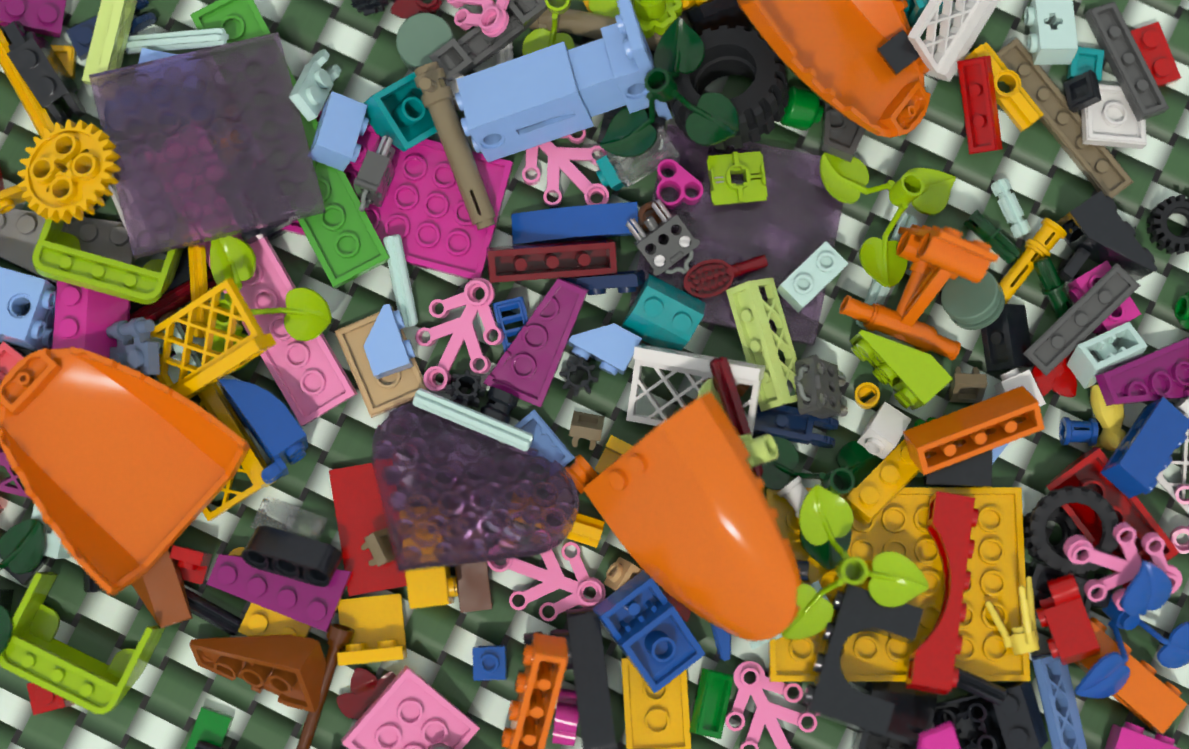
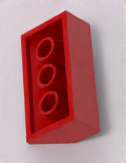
M1093 447L1046 485L1049 491L1072 485L1084 486L1101 494L1114 509L1118 517V523H1128L1135 530L1136 539L1134 543L1141 562L1145 560L1152 563L1150 554L1141 544L1142 538L1150 532L1157 533L1164 540L1165 548L1163 554L1166 562L1180 553L1138 497L1134 496L1129 499L1100 473L1108 462V458L1100 448ZM1080 503L1062 505L1061 507L1094 549L1100 542L1102 535V523L1098 514L1089 506ZM1129 531L1122 532L1120 538L1127 536ZM1157 540L1152 541L1149 547L1155 546ZM1118 543L1117 549L1114 550L1112 555L1125 559L1122 548ZM1109 569L1112 573L1117 572L1115 570ZM1132 580L1122 584V587L1127 589Z

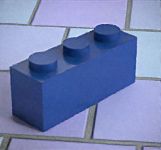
M1165 397L1145 406L1100 473L1129 499L1141 493L1144 495L1148 494L1157 485L1158 480L1156 477L1172 462L1171 454L1173 451L1180 447L1187 439L1185 433L1189 428V419Z

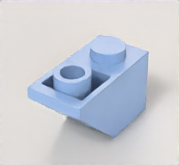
M390 304L383 305L363 345L373 376L377 380L413 367L411 358L416 357L410 339L405 341L403 339L400 329L405 328V324L400 310L394 311Z
M613 323L572 335L568 344L573 347L571 352L579 358L583 357L586 361H588L589 357L600 362V369L615 376L617 372L624 375L633 359L634 347L641 344L642 338Z

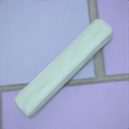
M399 234L384 237L383 243L389 256L387 262L397 310H400L405 327L415 326L418 323V317L402 239Z

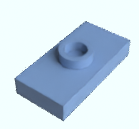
M535 410L531 411L514 426L533 434V441L528 452L550 479L575 459Z

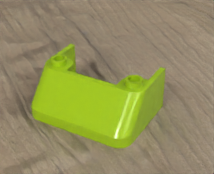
M180 216L165 260H150L142 268L81 251L79 240L70 233L62 232L65 222L60 220L59 223H55L48 218L45 220L32 255L35 270L44 277L137 303L152 304L160 299L174 280L188 239L187 219Z
M36 572L12 619V636L8 646L0 655V666L95 714L111 712L118 706L144 672L165 628H160L159 625L148 626L137 648H127L119 651L109 666L54 638L60 626V617L53 608L43 603L58 575L53 572Z

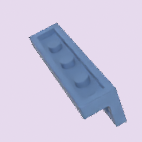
M1051 653L1032 656L1052 749H1087L1068 664L1062 666L1060 658H1052Z

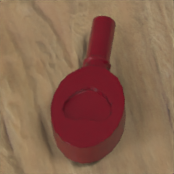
M763 254L732 265L719 259L699 262L688 270L684 277L683 288L687 294L697 299L715 298L728 290L735 277H741L743 274L767 267L766 256Z

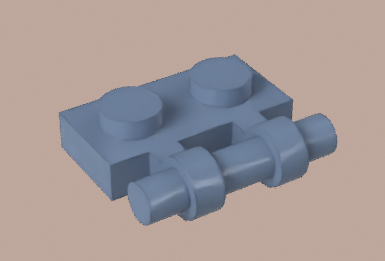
M139 317L130 320V322L126 320L116 321L111 326H108L106 329L107 336L117 339V347L110 348L109 359L137 370L146 376L160 375L159 342H151L150 332L155 329L154 321Z

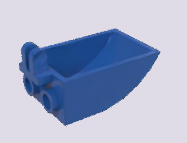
M218 379L224 396L272 462L271 465L261 472L263 482L272 484L282 476L284 477L289 474L285 464L289 462L290 465H293L306 456L305 451L309 447L307 435L288 408L272 393L253 383L237 379Z

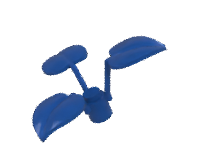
M1145 560L1142 561L1137 575L1129 584L1120 600L1124 611L1119 610L1113 603V594L1111 595L1108 607L1102 608L1103 612L1111 619L1108 626L1113 631L1120 654L1111 652L1098 660L1074 690L1078 696L1106 698L1117 693L1127 682L1130 676V669L1125 663L1129 658L1118 628L1132 630L1139 625L1159 642L1165 644L1157 653V659L1167 668H1179L1189 663V622L1177 626L1167 639L1139 617L1140 614L1145 615L1147 610L1153 611L1161 608L1172 592V583L1169 577L1156 565Z

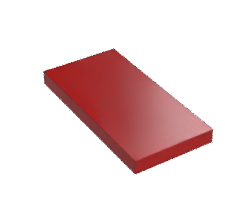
M393 460L329 470L344 570L352 571L347 583L348 595L354 596L407 586L404 556L379 567L377 565L369 566L368 562L373 560L374 557L369 548L363 551L361 549V546L366 542V536L392 526L403 549L399 510L401 509Z

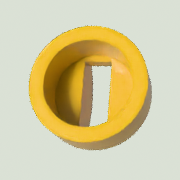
M865 382L856 388L855 402L862 409L874 408L879 403L880 390L875 384ZM873 392L875 396L865 403L861 401Z

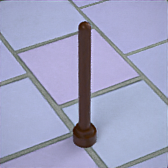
M330 623L326 634L329 648L325 658L326 667L319 707L316 713L308 711L296 749H310L338 663L337 653L345 649V645L351 644L354 630L350 627L337 623Z

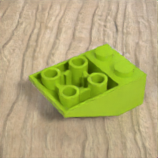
M861 330L849 341L853 345L851 350L862 362L867 360L872 365L874 376L883 385L888 383L895 390V399L906 409L910 407L912 410H915L925 405L953 380L934 357L925 352L865 330Z

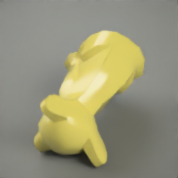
M1096 384L1090 387V402L1092 411L1103 430L1097 438V444L1092 446V448L1097 447L1115 451L1126 435L1122 429L1125 418L1124 404L1107 406L1100 387Z

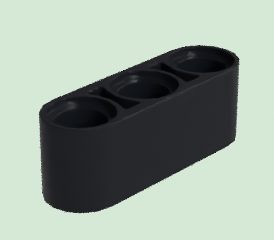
M258 526L244 548L242 558L248 565L256 569L314 586L326 587L330 584L342 560V554L336 547L330 544L272 527Z

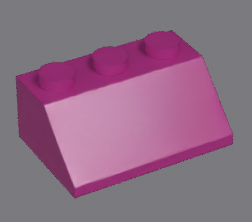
M57 281L52 349L75 347L109 358L110 348L117 347V339L109 338L106 334V329L116 321L126 320L129 322L131 301Z

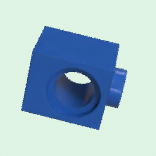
M507 645L473 647V681L506 680L508 678Z

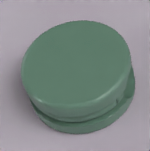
M419 13L409 17L400 26L396 37V45L402 62L414 72L416 68L431 63L432 61L429 56L454 37L450 26L444 19L431 13Z
M987 271L979 283H973L960 276L954 280L949 278L942 289L941 303L946 313L957 326L966 330H978L989 326L1000 316L1005 305V295L996 278Z

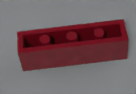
M612 239L486 248L490 283L617 274L616 244Z

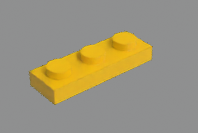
M905 439L845 499L851 509L867 523H870L920 472L910 459Z

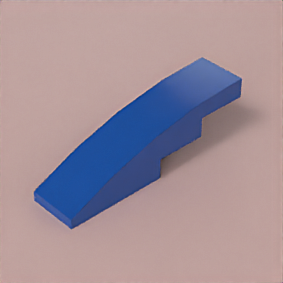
M637 202L571 206L511 214L513 246L597 240L612 236H633L626 226L627 221L639 234L630 219L634 218L638 223Z

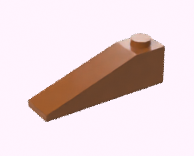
M174 543L146 574L131 584L160 628L193 618L180 567L177 566L178 560L169 558Z
M291 634L192 639L190 641V648L199 666L229 680H235L236 677H239L252 685L251 690L261 694L263 689L278 695V702L286 706L316 713L319 707L326 660L319 641L310 637L304 638Z

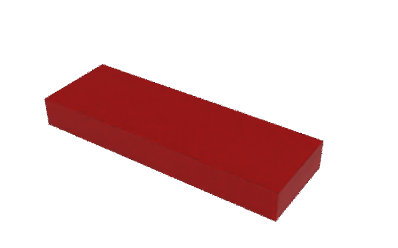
M991 56L957 61L969 154L1002 150Z

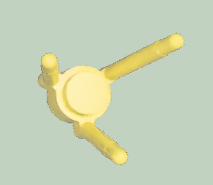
M1031 576L1026 577V591L1023 585L1018 587L1023 626L1011 628L1013 635H1009L991 601L985 602L995 625L1003 637L1005 648L1012 647L1014 655L1040 650Z

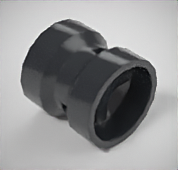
M490 386L487 393L489 401L485 406L481 407L480 413L509 424L511 420L509 416L510 411L516 408L519 398Z

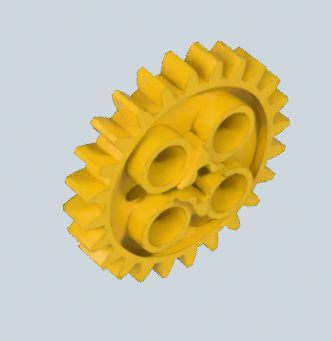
M67 119L65 127L56 122L54 132L44 128L45 137L42 140L36 136L33 138L36 146L35 148H25L30 156L29 158L20 159L19 162L24 164L26 169L18 171L17 175L25 179L18 184V187L25 191L21 197L29 203L28 207L46 220L49 218L55 223L63 220L70 224L72 217L83 221L84 211L94 215L93 206L96 203L102 207L105 206L102 196L113 195L108 187L109 184H118L119 181L112 177V174L121 171V168L113 163L120 158V155L113 151L116 148V144L109 140V135L92 123L88 125L83 120H79L75 124L70 119Z

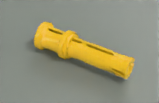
M1048 218L1042 220V227L1032 239L1026 240L1025 251L999 282L1005 295V304H1008L1007 302L1034 270V261L1044 256L1050 257V251L1059 239H1064L1067 236V232L1053 220Z

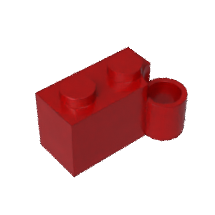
M1073 574L1047 581L1052 597L1040 600L1041 607L1035 609L1041 627L1048 626L1052 638L1046 640L1052 658L1059 657L1063 666L1099 655L1100 646Z

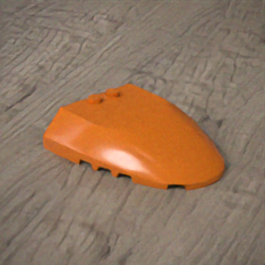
M737 0L745 14L790 71L817 97L848 120L877 136L892 138L908 134L917 127L925 116L931 93L925 91L924 74L930 70L926 67L921 57L895 75L877 52L882 45L902 30L907 36L913 27H910L904 9L908 7L907 0Z
M44 348L33 352L21 359L8 372L0 384V445L11 468L20 478L27 496L33 500L41 512L42 519L61 540L60 543L108 594L114 596L149 571L236 475L251 446L213 415L170 387L112 359L80 348Z
M709 392L659 424L583 488V491L639 566L670 596L699 617L731 635L745 640L761 641L771 639L787 629L797 617L800 606L796 605L797 589L801 585L799 570L788 538L782 539L775 522L778 513L775 508H769L762 493L764 487L762 478H755L746 461L749 457L746 447L713 394Z

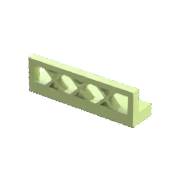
M101 0L82 81L85 84L116 90L137 0Z
M774 278L751 280L726 290L746 362L765 366L764 378L761 380L758 399L761 412L797 402L796 385L794 384L797 357ZM759 287L765 288L768 299L767 303L762 299ZM769 319L774 321L777 329L776 333L771 330ZM779 349L784 353L785 363L779 359ZM787 380L793 384L795 391L793 396H790Z

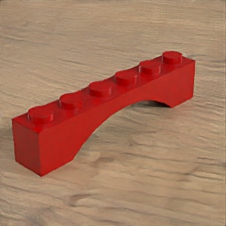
M936 491L930 498L926 530L934 541L941 559L944 574V597L940 614L932 631L924 642L909 655L905 688L945 695L951 692L952 687L956 688L959 669L954 667L955 657L960 655L963 645V636L958 635L960 622H964L967 612V604L962 603L964 590H968L971 580V572L966 571L967 560L972 558L975 541L970 539L971 528L976 527L979 510L974 508L975 498Z

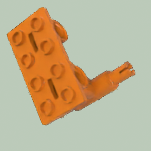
M911 224L910 228L900 227L898 234H901L896 248V255L911 261L912 264L909 269L911 271L910 277L896 310L879 303L869 305L852 298L850 295H846L841 302L839 313L863 322V326L869 331L877 330L915 346V349L919 351H931L953 361L959 354L961 343L937 334V330L933 326L918 319L949 278L954 280L960 276L973 283H979L985 276L990 263L997 262L999 255L990 252L992 246L979 240L973 239L970 241L961 238V232L944 226V228L932 226L931 228L926 225L920 227Z

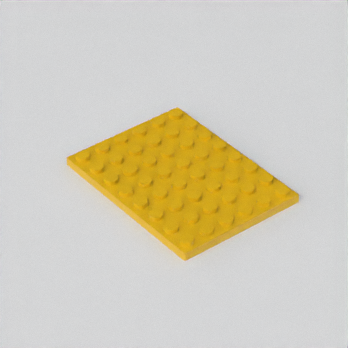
M904 487L870 523H867L852 510L854 521L851 528V542L847 551L849 557L862 559L867 564L868 570L872 571V561L877 554L886 551L900 553L910 559L921 570L927 580L929 589L906 603L924 609L913 642L908 644L869 631L853 634L847 639L840 655L841 670L847 682H906L909 655L924 642L936 623L944 597V574L936 545L926 530L930 498L936 491L975 498L974 508L979 510L976 527L971 528L970 539L975 541L974 553L972 558L967 560L966 571L971 572V580L968 590H964L962 603L967 604V612L964 622H960L958 635L963 636V645L960 655L955 657L954 666L990 682L1031 681L1029 652L1014 655L1012 647L1005 648L1003 637L985 605L986 601H991L1009 635H1013L1011 628L1023 626L1018 587L1023 585L1026 591L1021 487ZM766 488L767 504L769 508H775L778 513L775 522L782 539L788 538L795 560L809 561L808 581L801 580V583L810 585L819 581L821 587L824 588L838 579L836 567L832 570L823 568L802 547L799 518L797 519L795 516L796 511L788 501L777 494L781 490ZM853 488L850 492L841 495V497L845 500L846 497H847L855 488ZM867 577L860 584L850 585L868 590V583L871 577ZM844 583L843 586H839L826 593L831 604L837 590L843 591V588L848 583ZM834 609V612H833V617H832V619H831V622H833L834 617H835V613H836V610H835V609ZM824 630L804 639H786L781 637L777 640L772 639L769 641V682H814L817 672L812 671L814 661L818 652H824L827 641L822 640Z

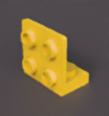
M401 594L341 599L338 606L339 624L352 628L354 634L351 644L345 645V649L337 653L338 666L407 658Z

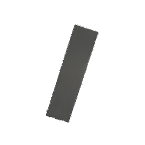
M1115 1L1089 9L1084 16L1101 50H1104V56L1137 121L1139 122L1165 113L1169 107Z
M1117 263L1023 354L1047 376L1141 285Z

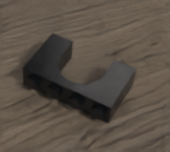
M847 584L843 591L837 590L832 603L833 609L836 610L833 622H828L827 627L824 629L822 640L827 641L824 652L817 653L812 671L817 672L814 685L808 683L803 703L807 704L805 711L807 713L881 738L887 734L895 704L864 694L853 688L847 682L841 670V650L851 635L865 631L875 632L909 644L915 640L924 609L909 604H903L898 607H885L876 603L868 590Z

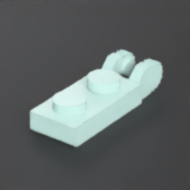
M322 49L312 56L309 63L304 66L289 95L290 100L307 121L318 117L334 85L333 81L339 77L341 72L337 64L328 67L326 70L321 68L328 61V57H330L326 49Z

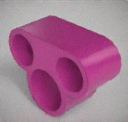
M665 159L659 163L657 179L660 183L656 190V200L660 199L664 206L670 210L678 207L682 202L687 205H695L700 202L703 195V185L700 181L672 159ZM668 168L673 171L674 175L665 177L662 171ZM666 187H672L676 189L679 196L675 201L667 202L661 197V191ZM690 188L695 189L697 196L693 198L687 196L686 190Z
M560 688L552 739L554 744L575 745L579 717L576 690Z

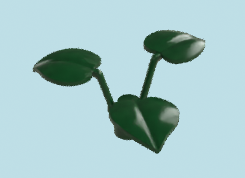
M678 17L662 36L654 54L655 68L645 76L644 85L649 91L646 94V98L649 100V117L644 109L631 114L627 107L619 111L610 122L605 137L600 143L601 148L620 157H636L646 153L653 147L658 137L656 129L651 125L655 121V99L659 102H668L675 98L693 112L686 120V131L688 136L697 144L705 146L715 145L733 137L738 132V112L727 97L720 93L708 92L700 97L696 107L677 91L678 87L673 78H678L679 72L683 74L694 72L705 57V46L702 39L682 18Z
M772 436L778 448V457L773 461L761 464L763 474L760 478L764 482V487L772 490H781L787 486L790 476L793 478L800 476L802 479H819L823 488L835 495L841 496L856 488L883 460L869 453L856 440L845 444L839 450L836 461L840 468L826 474L823 472L798 473L793 471L799 462L795 446L787 439ZM800 530L802 547L809 556L827 570L835 568L842 558L831 546L829 540L822 545H813L804 538ZM851 530L846 536L835 538L836 542L846 552L851 542Z
M28 519L20 522L3 534L0 538V558L3 560L0 562V569L9 566L13 573L25 574L38 566L45 550L43 523L39 519ZM0 605L1 655L11 639L13 621L9 611Z

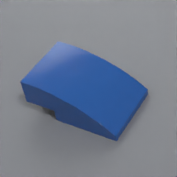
M644 570L592 608L625 656L654 693L706 654L677 610L667 600L656 582Z

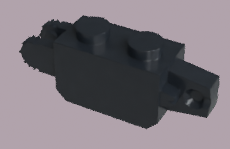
M13 21L4 27V31L12 42L8 46L10 52L7 55L42 108H48L55 120L64 127L67 119H69L59 104L64 99L76 116L82 117L85 115V108L75 94L78 91L77 86L50 44L43 37H37L33 31L27 33L20 21Z

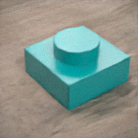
M1078 47L1071 64L1068 66L1067 79L1070 80L1092 70L1096 73L1099 83L1102 77L1104 50Z
M605 155L596 161L600 168L596 171V174L605 187L610 185L614 191H618L626 186L611 158Z

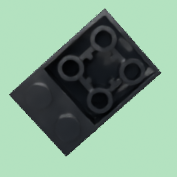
M1102 191L1056 222L1067 232L1064 240L1071 250L1075 251L1081 247L1085 248L1091 253L1088 258L1098 264L1108 261L1111 267L1118 263L1135 281L1158 269L1154 264L1155 259L1152 253L1147 248H1142L1135 238L1136 232L1128 222L1121 219L1116 212L1117 206L1109 196H1105Z
M1030 681L1009 682L998 685L1007 690V695L1002 705H996L972 693L936 703L933 718L934 726L938 727L951 722L960 749H1041L1049 741Z
M872 682L868 695L894 703V711L885 737L880 738L858 730L853 749H917L919 734L932 729L938 694L905 688L906 682Z

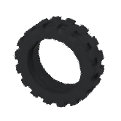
M1069 485L1050 491L1048 495L1039 500L1031 514L1029 530L1032 544L1038 556L1053 569L1056 568L1060 572L1067 574H1084L1086 571L1097 570L1101 567L1100 565L1091 562L1074 564L1065 554L1056 550L1047 538V522L1055 509L1064 504L1080 503L1089 506L1098 514L1102 523L1100 542L1094 549L1112 555L1118 546V541L1113 536V529L1119 524L1114 509L1101 494L1084 486Z

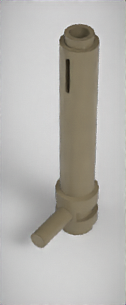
M569 8L567 12L558 16L557 33L563 32L598 40L603 38L600 28L617 22L615 17ZM546 9L529 28L532 30L544 28L551 32L552 13ZM654 33L651 38H646L650 50H656L662 38L661 35Z
M437 61L420 66L414 70L416 75L414 81L417 88H421L423 93L421 100L424 108L429 109L471 223L476 225L477 230L495 224L494 218L496 215L452 99L454 95L452 89L446 85L444 80L447 78L444 68H440Z

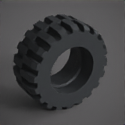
M722 25L717 30L711 31L710 28L703 30L702 35H700L705 46L703 62L694 72L689 74L679 72V77L673 78L678 87L677 91L697 107L703 90L720 77L742 75L754 80L745 92L729 99L738 112L739 129L733 137L715 144V148L726 150L727 146H734V149L744 147L743 144L749 141L753 144L761 139L760 135L763 133L769 134L775 128L774 121L780 122L785 114L784 108L788 106L789 86L784 62L757 30L752 29L751 32H748L747 27L736 25V28ZM673 98L668 102L675 123L680 130L684 131L685 136L693 141L686 131V120L693 112Z

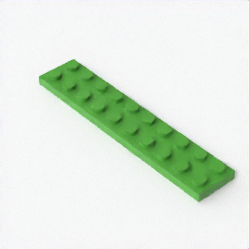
M217 0L190 14L197 29L222 27L225 29L226 34H229L226 46L208 48L333 288L336 289L386 263L389 256L365 210L364 212L359 211L361 202L345 172L308 158L318 121L316 118L307 121L290 100L289 95L297 81L254 0Z

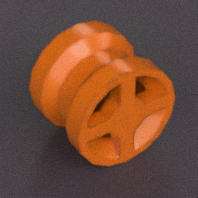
M580 454L575 457V462L570 467L565 466L560 470L580 494L584 492L583 488L598 476L596 471Z

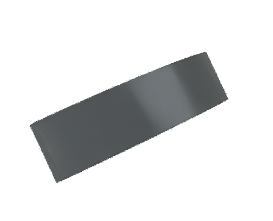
M510 0L506 9L509 15V23L502 34L490 38L482 32L481 27H475L459 40L451 39L431 54L429 58L432 62L437 61L440 68H444L447 76L446 79L450 82L478 67L521 35L547 9L545 1Z

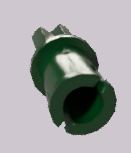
M976 210L969 217V220L967 219L963 224L984 243L992 246L991 249L1007 264L1013 263L1021 254V250L1000 232L1002 228L999 227L997 229L979 210Z
M1044 256L1034 261V268L1044 287L1041 290L1042 294L1046 295L1049 299L1056 318H1060L1073 304L1065 289V280H1060L1050 257Z

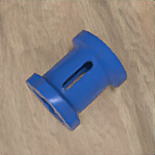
M1062 417L1059 426L1061 445H1068L1070 442L1087 443L1088 446H1095L1097 444L1098 422L1096 418H1089L1088 421L1070 420L1069 417Z

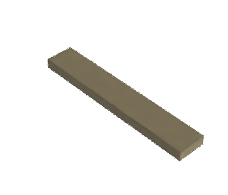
M1015 38L996 53L1009 70L1015 71L1019 75L1021 86L1044 114L1039 120L1098 192L1102 191L1105 196L1114 198L1133 183V180L1105 146L1083 144L1081 116L1078 112L1073 113L1068 110L1066 97L1040 65H1033L1032 55L1028 53L1018 38Z

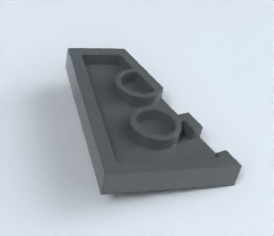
M824 102L822 151L851 162L866 129L848 120Z

